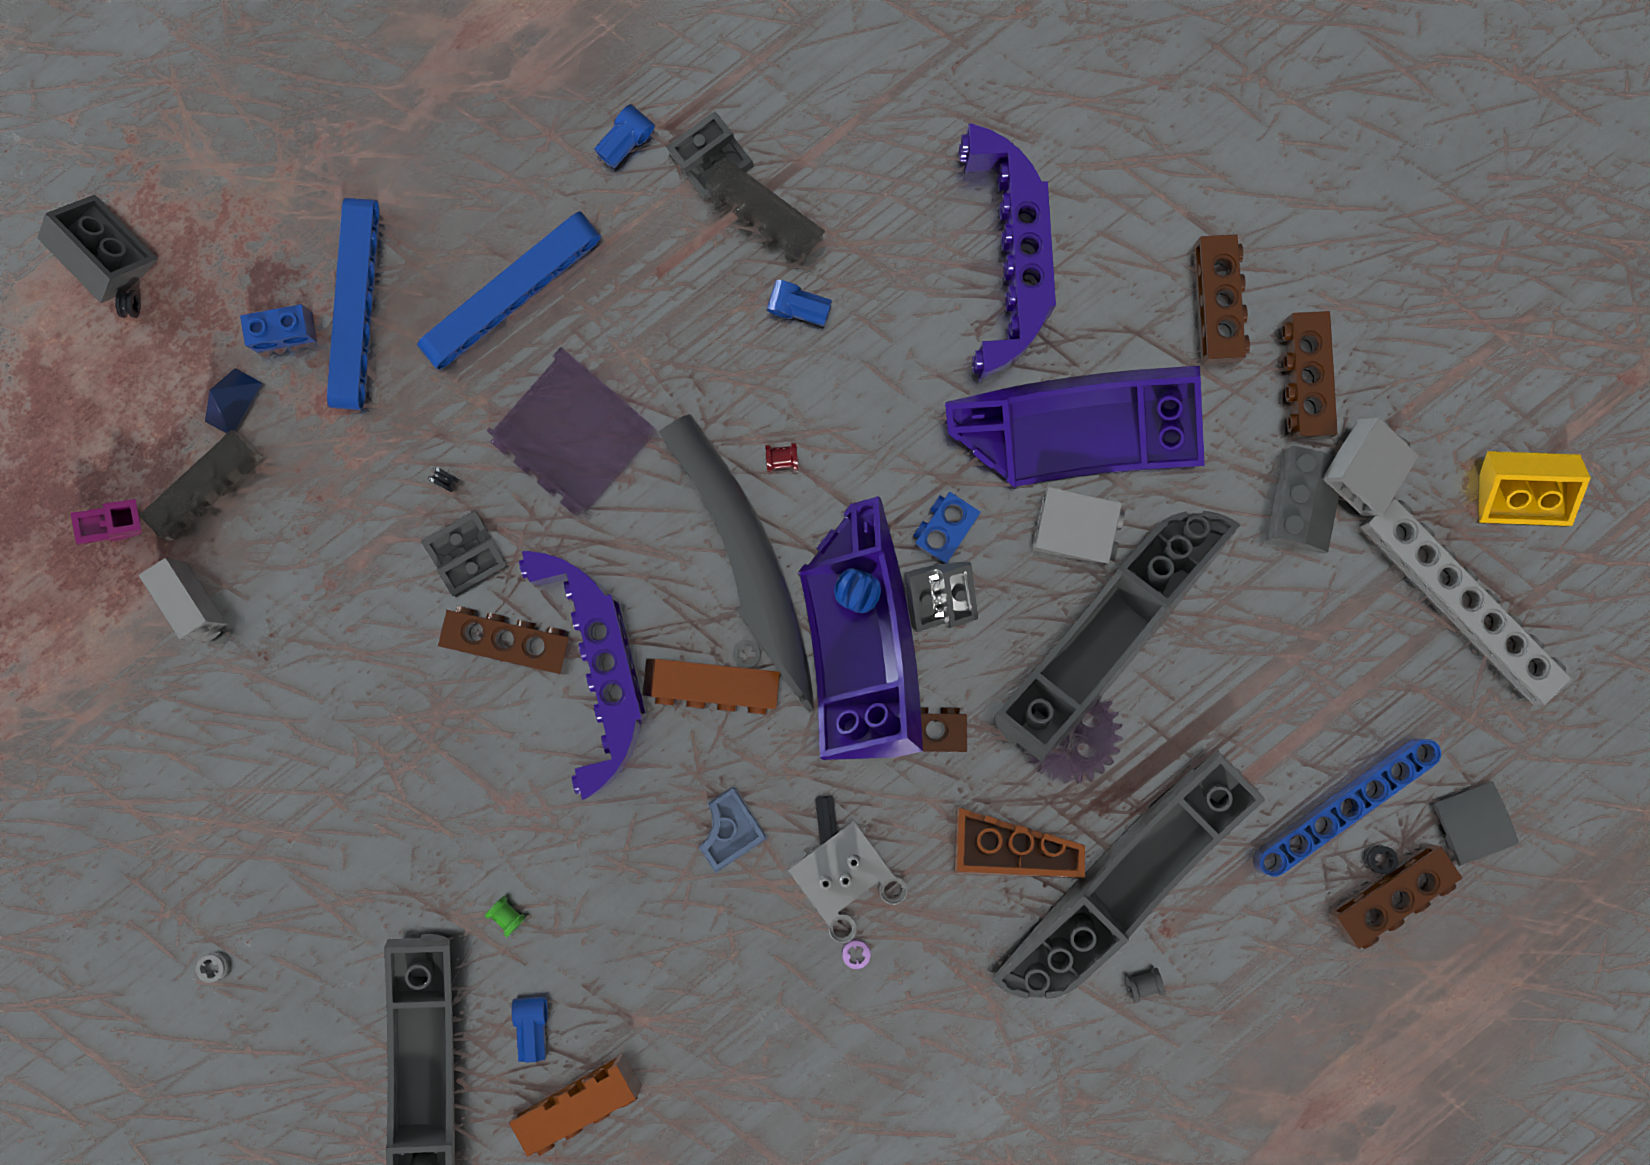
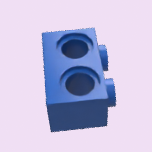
M302 304L240 315L245 346L256 353L317 342L312 312Z
M951 492L948 493L946 498L939 495L930 511L935 513L929 523L922 521L913 535L918 539L914 546L941 564L948 563L981 513ZM951 506L958 508L961 512V520L954 523L948 521L945 517V509ZM932 532L942 534L944 537L943 547H931L927 541L928 535Z

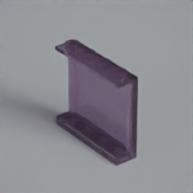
M560 347L553 355L555 359L553 363L494 430L489 427L487 432L493 436L490 442L503 454L509 450L517 457L513 462L525 473L528 474L530 470L534 471L540 477L537 483L548 493L551 494L555 490L564 497L560 501L564 507L573 514L579 510L585 515L657 431L640 414Z

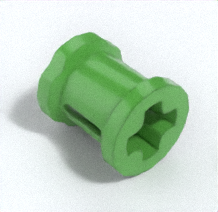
M504 895L484 916L487 919H493L504 930L503 935L507 938L527 916L525 914H518L507 903L508 898Z

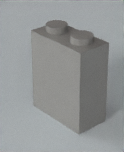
M1380 417L1358 419L1322 479L1362 516H1383L1419 455L1410 447V443L1406 439L1398 436L1390 428V424Z
M1048 487L1044 492L1032 550L1102 566L1109 564L1110 559L1115 560L1118 550V542L1114 541L1116 529L1121 530L1124 522L1125 512L1120 511L1122 503Z
M164 558L138 575L179 639L203 640V642H207L220 634L219 629L226 625L225 620L187 562Z

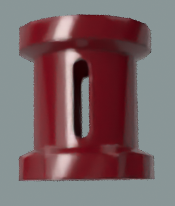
M791 443V446L786 447L765 445L767 473L772 472L773 469L782 468L798 470L796 443Z

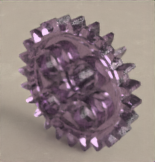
M1100 698L1088 712L1095 718L1096 724L1094 727L1084 725L1081 720L1073 729V732L1078 733V735L1071 742V760L1066 759L1070 735H1068L1061 743V753L1054 754L1051 752L1043 763L1035 757L1030 764L1035 765L1040 762L1043 765L1040 770L1041 775L1049 769L1052 771L1051 780L1054 781L1060 774L1063 776L1064 784L1069 782L1071 776H1074L1075 782L1080 784L1083 774L1089 781H1092L1094 779L1093 770L1102 775L1105 772L1102 763L1109 766L1114 763L1109 754L1117 755L1120 753V749L1113 744L1123 740V737L1115 734V731L1123 727L1122 724L1113 723V719L1119 713H1109L1107 710L1111 706L1112 701L1102 704ZM1080 743L1088 744L1092 748V757H1082L1078 752V745ZM1027 750L1024 751V754H1031Z

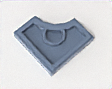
M732 786L708 802L712 813V828L707 839L699 848L715 873H717L768 839V836L735 786Z

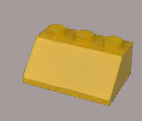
M1487 451L1479 475L1480 523L1573 526L1591 479L1581 455Z

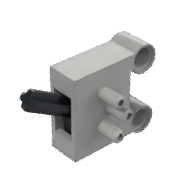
M824 795L815 799L820 844L788 867V871L827 923L831 938L839 943H847L855 937L857 928L854 917L846 911H841L843 908L878 882L879 894L887 904L898 905L902 903L908 892L904 879L897 874H893L854 819L837 831L834 797ZM896 881L901 884L902 890L898 896L889 897L884 893L885 885L888 882ZM840 919L848 920L851 924V930L845 935L837 934L833 929L834 923Z

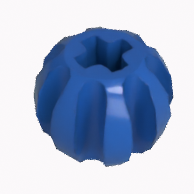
M855 568L847 569L836 581L834 589L835 599L840 605L858 613L869 612L879 601L881 594L880 582L875 576Z

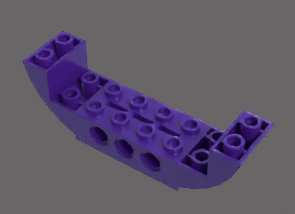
M971 123L968 124L966 134L961 135L959 160L960 163L965 162L966 172L1000 170L997 174L998 190H1003L1004 194L1002 195V202L999 204L1000 221H1005L1006 223L1004 232L1001 234L1002 251H1007L1008 254L1006 263L1003 264L1004 281H1009L1010 285L1008 293L1005 294L1006 312H1011L1012 316L1010 323L1007 324L1008 340L982 341L979 350H975V356L972 357L973 375H979V383H983L1010 368L1027 351L1042 327L1045 318H1049L1054 310L1056 297L1048 181H1041L1033 164L1007 138L990 129ZM1022 250H1027L1031 254H1026ZM1023 280L1031 281L1033 286L1027 285Z
M522 551L523 560H519V565L523 578H528L530 583L537 586L568 579V581H564L567 599L574 602L576 610L571 612L572 622L575 630L581 632L583 642L579 643V650L582 660L588 662L591 672L586 674V679L590 692H596L598 704H594V712L597 722L603 723L606 733L601 736L605 754L610 753L612 758L575 768L576 775L572 776L575 794H581V798L584 800L609 785L623 770L639 738L642 719L647 718L632 652L617 597L609 595L602 585L587 572L561 558L545 553ZM604 624L607 628L606 636L598 640L595 636V630L599 625ZM611 654L614 658V666L611 670L606 671L603 668L602 661L606 655ZM616 684L622 690V696L617 702L613 701L610 697V689Z

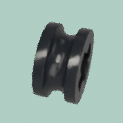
M118 290L115 298V307L120 318H125L128 314L132 318L139 316L141 301L138 291L130 290L127 293L125 290Z
M434 466V475L429 476L427 480L452 493L454 490L452 485L455 482L458 483L459 479Z
M1375 845L1368 850L1366 863L1376 873L1389 874L1396 869L1398 856L1392 848ZM1386 852L1388 856L1385 858L1389 859L1386 866L1381 864L1377 867L1376 863H1379V861L1375 860L1376 855H1383Z

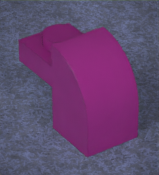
M136 499L102 504L103 508L70 513L76 545L107 540L113 542L131 538L142 533Z

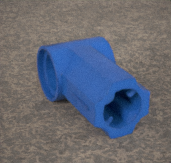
M632 104L627 105L618 114L614 122L615 126L594 148V151L601 159L614 169L635 145L639 146L644 143L655 128V124Z
M776 280L766 310L779 317L787 319L795 317L824 327L832 300L802 291L801 287L793 283Z
M546 997L515 998L512 1001V1022L517 1030L518 1062H537L547 1058L545 1025H547L548 1006Z

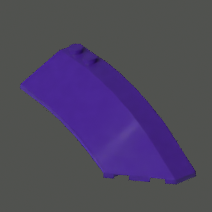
M1200 365L1067 377L1008 387L945 403L948 434L955 440H960L973 451L972 454L989 468H994L1015 489L1017 486L1091 474L1205 466Z
M877 496L850 504L843 513L845 518L835 531L831 529L816 548L819 552L809 565L804 564L798 571L801 578L812 638L818 695L820 758L822 760L895 758L923 751L918 673L908 606L882 500ZM855 568L862 570L879 580L881 586L880 598L875 607L869 612L858 613L840 605L835 599L834 589L836 581L847 569Z

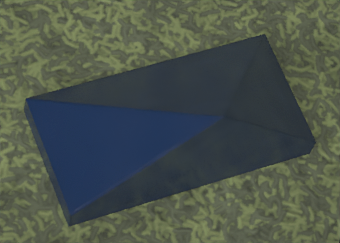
M234 368L210 389L205 422L234 437L264 383Z

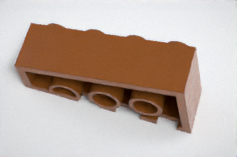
M646 658L642 695L655 697V704L674 705V699L687 700L686 707L705 708V702L717 703V710L736 711L737 705L747 706V713L766 714L767 709H776L780 672Z
M958 808L956 815L955 873L1081 879L1085 878V845Z
M622 1053L516 1114L509 1124L527 1157L536 1152L540 1156L554 1148V1143L564 1137L568 1140L576 1136L583 1130V1127L592 1122L596 1124L608 1117L611 1112L626 1107L637 1100L642 1085L626 1056Z

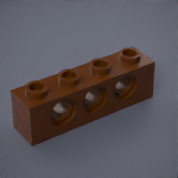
M1238 234L1200 236L1195 242L1194 248L1202 365L1239 363L1250 350L1249 336L1244 335V323L1247 322L1248 311L1246 304L1242 305V293L1245 292L1246 282L1244 274H1240L1239 263L1243 261V246L1238 244ZM1214 264H1223L1227 268V275H1219L1214 269ZM1218 293L1225 294L1229 298V306L1220 305L1216 295ZM1219 324H1227L1231 328V337H1225L1219 332Z
M1330 311L1292 313L1283 322L1281 330L1283 341H1287V353L1284 354L1283 365L1284 370L1289 373V383L1285 387L1286 401L1290 402L1291 414H1288L1287 417L1288 432H1292V440L1330 439L1338 435ZM1301 339H1306L1312 344L1311 353L1305 352L1301 348ZM1303 369L1313 373V383H1308L1303 379ZM1305 400H1311L1315 404V414H1310L1305 410Z
M457 606L456 612L446 610L438 643L439 647L557 674H565L573 638L565 637L566 630L548 626L547 632L535 630L536 623L519 619L516 625L504 623L505 616L488 612L486 618L474 616L475 609ZM474 624H480L483 628V636L478 641H473L469 635L470 628ZM509 630L514 636V641L510 647L504 648L501 646L499 638L504 631ZM540 637L544 642V650L539 655H534L530 651V642L534 638Z
M920 707L923 740L922 752H967V714H960V708L941 707V714L928 713L929 707ZM938 720L942 724L943 733L940 737L930 738L927 735L926 727L930 721Z
M1430 844L1396 867L1393 872L1386 874L1330 912L1329 915L1351 946L1358 949L1361 947L1366 949L1377 943L1379 940L1378 936L1386 930L1393 931L1405 923L1404 918L1411 913L1417 914L1427 909L1431 905L1429 901L1436 896H1444L1452 892L1457 887L1455 883L1463 878L1443 848ZM1426 873L1428 884L1423 889H1420L1418 878L1421 874ZM1401 891L1403 896L1402 902L1394 907L1392 896L1395 892ZM1375 908L1377 918L1373 923L1368 924L1366 922V913L1370 909Z

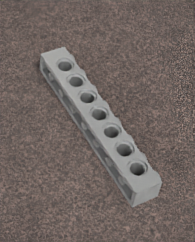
M1393 498L1383 516H1370L1359 526L1533 705H1546L1571 680L1565 673L1567 670L1565 665L1557 658L1550 657L1543 650L1544 644L1532 634L1528 635L1521 627V620L1513 613L1506 612L1499 605L1500 599L1492 591L1482 588L1477 582V575L1469 568H1463L1455 560L1456 554L1448 546L1440 545L1433 537L1435 535L1433 530L1425 523H1419L1411 515L1413 511L1404 501ZM1398 525L1403 526L1406 530L1404 541L1400 540L1396 535V527ZM1420 547H1423L1428 553L1426 563L1421 562L1418 558ZM1443 569L1450 576L1448 585H1444L1440 580V572ZM1464 592H1467L1472 599L1469 608L1465 607L1462 603ZM1487 614L1493 619L1491 630H1488L1484 625V618ZM1509 637L1515 642V649L1512 653L1506 648V641ZM1531 660H1534L1537 664V671L1534 675L1528 670V664Z

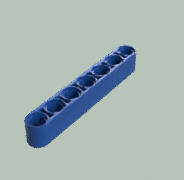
M344 198L342 203L327 386V403L329 408L362 410L365 402L379 226V204L377 200Z
M581 211L573 214L426 333L418 341V348L437 370L446 367L595 246L601 239V234Z
M1412 739L1258 848L1253 856L1255 868L1259 872L1271 877H1278L1287 872L1434 767L1441 758L1439 745L1430 739ZM1421 745L1427 748L1428 753L1423 761L1417 756V750ZM1396 763L1402 766V775L1398 779H1395L1392 775V767ZM1370 781H1374L1377 785V792L1372 797L1366 792L1367 784ZM1345 799H1349L1352 803V810L1347 815H1344L1341 811V804ZM1320 817H1324L1327 821V827L1322 833H1318L1315 828V823ZM1299 835L1302 839V845L1297 851H1292L1290 840L1293 836ZM1270 853H1274L1277 858L1276 865L1271 869H1267L1264 865L1265 857Z

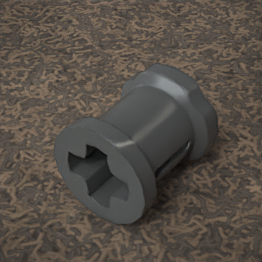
M1157 967L1152 968L1151 972L1136 977H1133L1131 974L1126 976L1129 992L1134 1003H1139L1141 998L1150 995H1165L1163 980Z

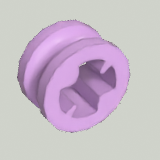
M860 939L849 941L842 952L844 963L852 969L865 967L871 957L869 945ZM857 946L863 948L862 955L865 959L861 962L857 959V963L850 960L851 953L848 950L851 947L856 949Z

